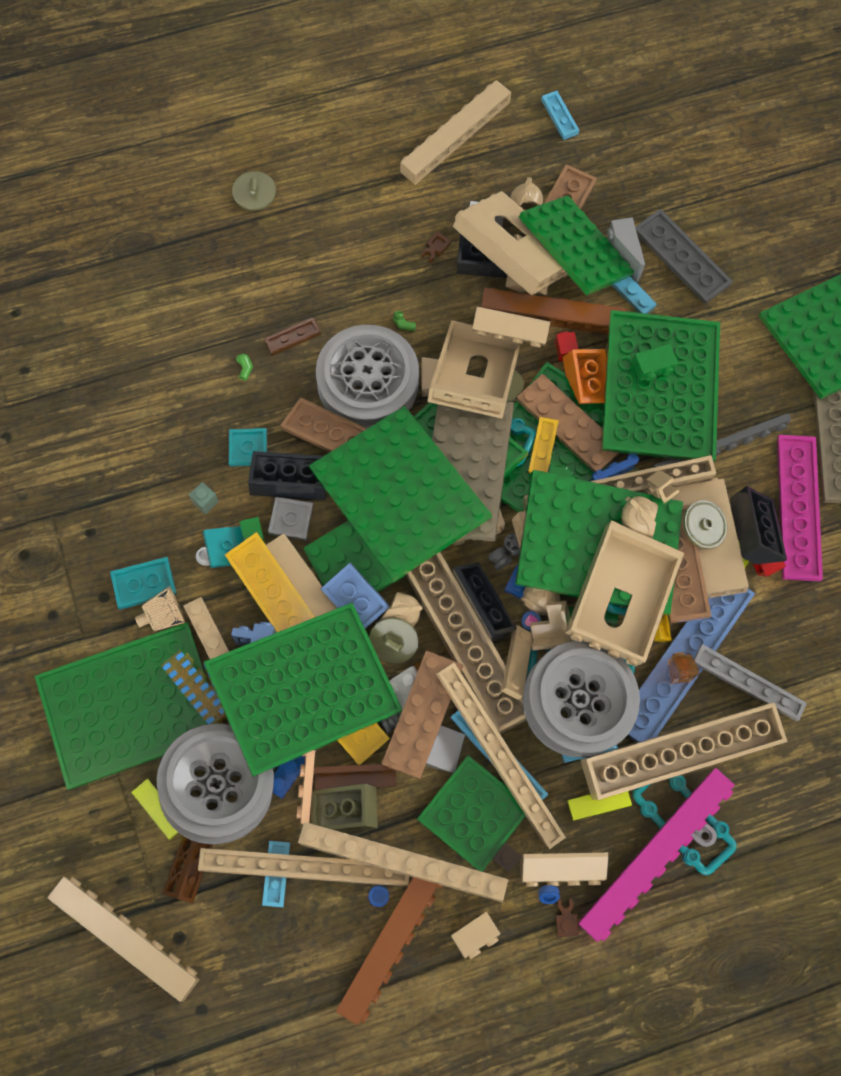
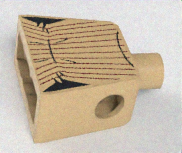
M170 586L143 603L144 613L135 617L139 627L150 623L153 631L182 624L186 620Z

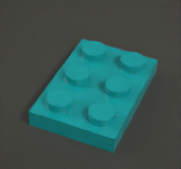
M168 557L110 571L119 610L143 604L169 586L174 595H177Z

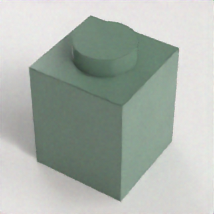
M203 482L189 494L192 503L205 515L219 502L216 494Z

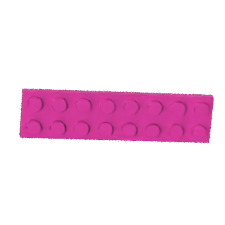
M778 435L780 530L787 560L784 561L786 567L782 568V579L822 581L816 437Z

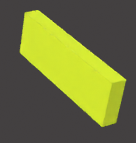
M146 779L131 793L166 837L171 840L178 832L170 825L163 814L158 790L149 779Z
M628 791L600 800H592L591 794L567 800L572 821L632 806Z

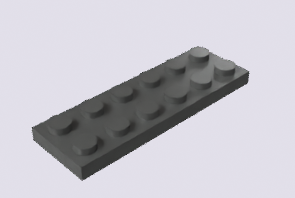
M661 209L635 227L637 236L704 304H707L732 284L733 281Z

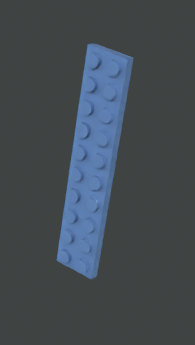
M748 589L745 593L708 598L711 618L686 622L639 689L640 706L638 716L627 736L635 742L657 737L703 670L692 663L699 646L703 644L714 651L717 650L755 595L753 591Z

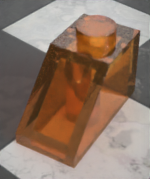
M684 652L674 653L667 661L671 684L691 682L700 674L691 654L685 655Z

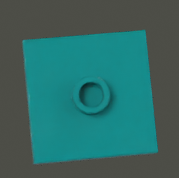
M266 428L229 429V466H251L253 451L267 452Z
M241 526L204 530L202 533L210 568L232 566L225 554L244 541Z

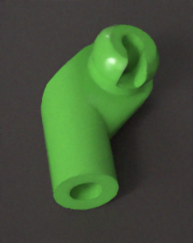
M395 311L392 318L398 329L415 332L416 323L407 322L403 317L402 311Z
M239 354L236 361L241 364L242 370L238 377L243 381H247L253 365L248 355Z

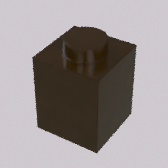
M504 843L491 862L508 874L522 856L508 844Z

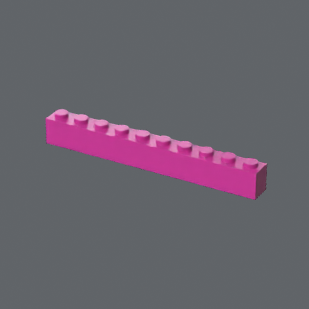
M717 768L711 770L581 918L578 925L596 942H599L600 939L605 941L611 934L609 929L613 924L619 925L625 918L623 913L627 908L632 909L639 902L637 897L641 892L645 894L652 887L651 881L654 877L659 878L666 871L664 866L669 860L673 862L680 855L678 850L681 846L684 845L686 847L693 840L691 835L695 830L700 831L707 824L705 819L708 815L713 816L720 809L718 804L722 799L726 801L733 794L731 789L735 784Z

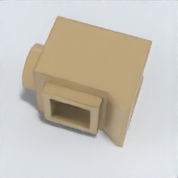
M658 470L646 479L651 494L658 499L661 498L663 503H666L679 493L677 488L669 485L674 481L673 477L661 470Z

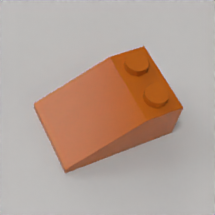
M605 349L571 350L563 357L565 375L579 404L604 403L607 364Z

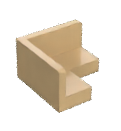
M567 600L547 603L549 621L531 622L532 650L552 649L573 640L569 634L565 633L570 621Z

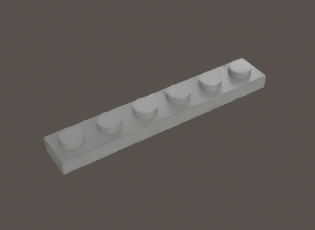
M703 644L699 646L692 661L693 664L764 704L775 702L777 711L795 721L800 720L807 704L806 702Z

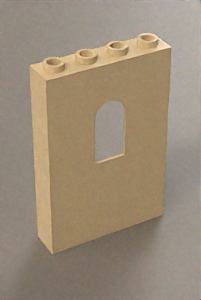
M503 191L492 194L489 198L482 199L479 203L471 205L463 211L460 210L455 216L456 220L453 227L530 295H534L567 275V272L519 218L520 213L525 210ZM495 217H505L526 236L517 241L495 221Z
M451 320L430 386L428 402L503 418L521 344L513 343L510 338L498 340L494 339V335L486 334V337L476 335V331H472L473 325ZM480 355L488 360L484 378L466 374L472 356Z
M712 478L706 482L675 487L679 490V493L671 499L683 501V506L691 505L701 500L710 501L722 510L727 521V533L721 544L710 549L698 547L708 598L747 592L749 585L724 479Z
M610 521L604 528L565 633L569 634L570 638L575 641L589 643V646L593 649L607 651V654L611 657H621L632 666L645 663L684 553L614 521ZM614 587L632 595L623 622L617 628L608 626L604 619Z

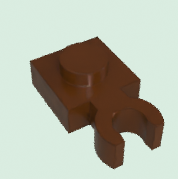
M437 231L426 243L427 248L422 251L421 258H424L425 255H430L428 262L432 263L435 259V254L441 256L451 245V240Z
M558 900L557 908L561 911V915L555 916L557 937L579 936L577 914L571 915L574 905L573 900H568L569 906L567 908H563L561 900Z

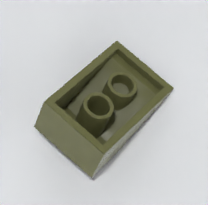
M358 784L312 791L311 824L335 831L377 829L376 787L368 784Z

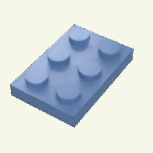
M351 562L321 588L337 608L353 603L364 628L390 607Z

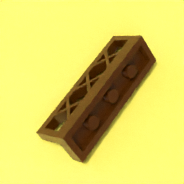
M382 764L314 767L315 790L358 784H368L376 788L396 787V770Z
M182 836L162 894L193 903L204 871H198L201 848L212 849L213 845L198 843ZM191 841L190 848L187 850L188 842ZM184 861L183 868L180 870V865ZM175 882H177L174 893H172L171 890L173 888V885Z

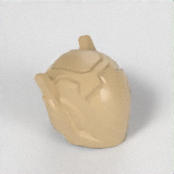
M530 177L527 178L524 184L516 187L510 196L524 210L534 208L543 203L542 192L532 183V178Z
M641 496L627 497L625 499L627 503L624 505L621 513L622 524L629 529L652 538L656 526L654 520L658 504Z
M525 587L524 597L521 598L531 611L541 616H547V603L560 601V594L544 590L531 592L530 587Z
M397 592L390 607L384 611L380 620L388 617H397L415 626L422 606L413 596Z

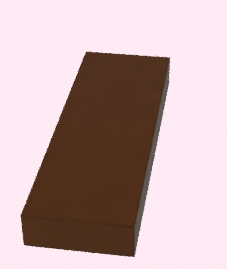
M312 317L264 338V342L273 356L321 335V331Z

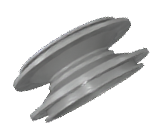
M358 325L337 333L325 344L317 360L316 379L320 400L326 410L367 429L403 406L409 411L417 397L419 385V365L413 348L395 331L377 325ZM356 357H362L363 359H361V360H356L355 358H356ZM379 357L381 360L376 361L374 358ZM347 371L353 372L351 375L345 374ZM389 372L390 375L385 376L382 373ZM356 386L362 387L360 390L354 389ZM377 386V387H380L381 389H379V390H373L372 388Z
M584 641L563 643L545 654L529 672L522 697L526 720L536 737L555 752L570 757L594 756L621 742L633 728L640 706L638 684L628 664L621 657H611L607 654V651L593 649L589 646V643ZM569 678H575L577 685H572ZM589 683L595 686V692L589 689ZM556 690H559V691L562 692V694H563V698H562V699H560V698H558V697L556 696V694H555V691H556ZM577 698L581 700L579 704L575 701ZM594 703H598L600 705V712L595 710ZM561 710H565L568 713L567 719L561 716ZM580 716L586 718L587 725L580 722Z
M227 724L203 725L184 733L170 745L159 765L157 790L163 814L178 833L198 843L224 844L244 837L262 821L272 799L273 769L252 777L230 725ZM218 763H222L225 765V768L222 770H217L214 768V766ZM199 770L206 773L203 777L194 775ZM236 775L239 776L241 780L237 783H234L230 780V778ZM216 783V785L219 786V789H215V787H213V784ZM194 790H199L202 793L196 798L190 795ZM234 795L237 797V801L229 803L226 798ZM209 803H216L218 806L215 810H208L206 808Z

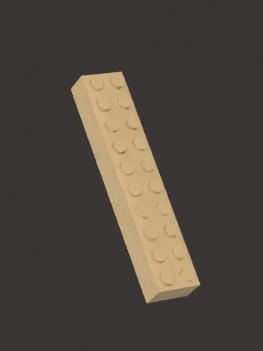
M440 552L408 572L406 578L452 660L464 665L461 674L498 732L502 734L526 721L522 698L517 700L502 692L506 666Z
M774 702L580 759L592 800H600L787 742Z

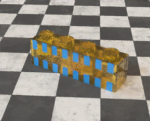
M179 650L164 662L161 667L207 724H221L227 718L212 683L208 685L204 680L207 676L200 668L196 670L193 667L194 660L188 653L184 655Z

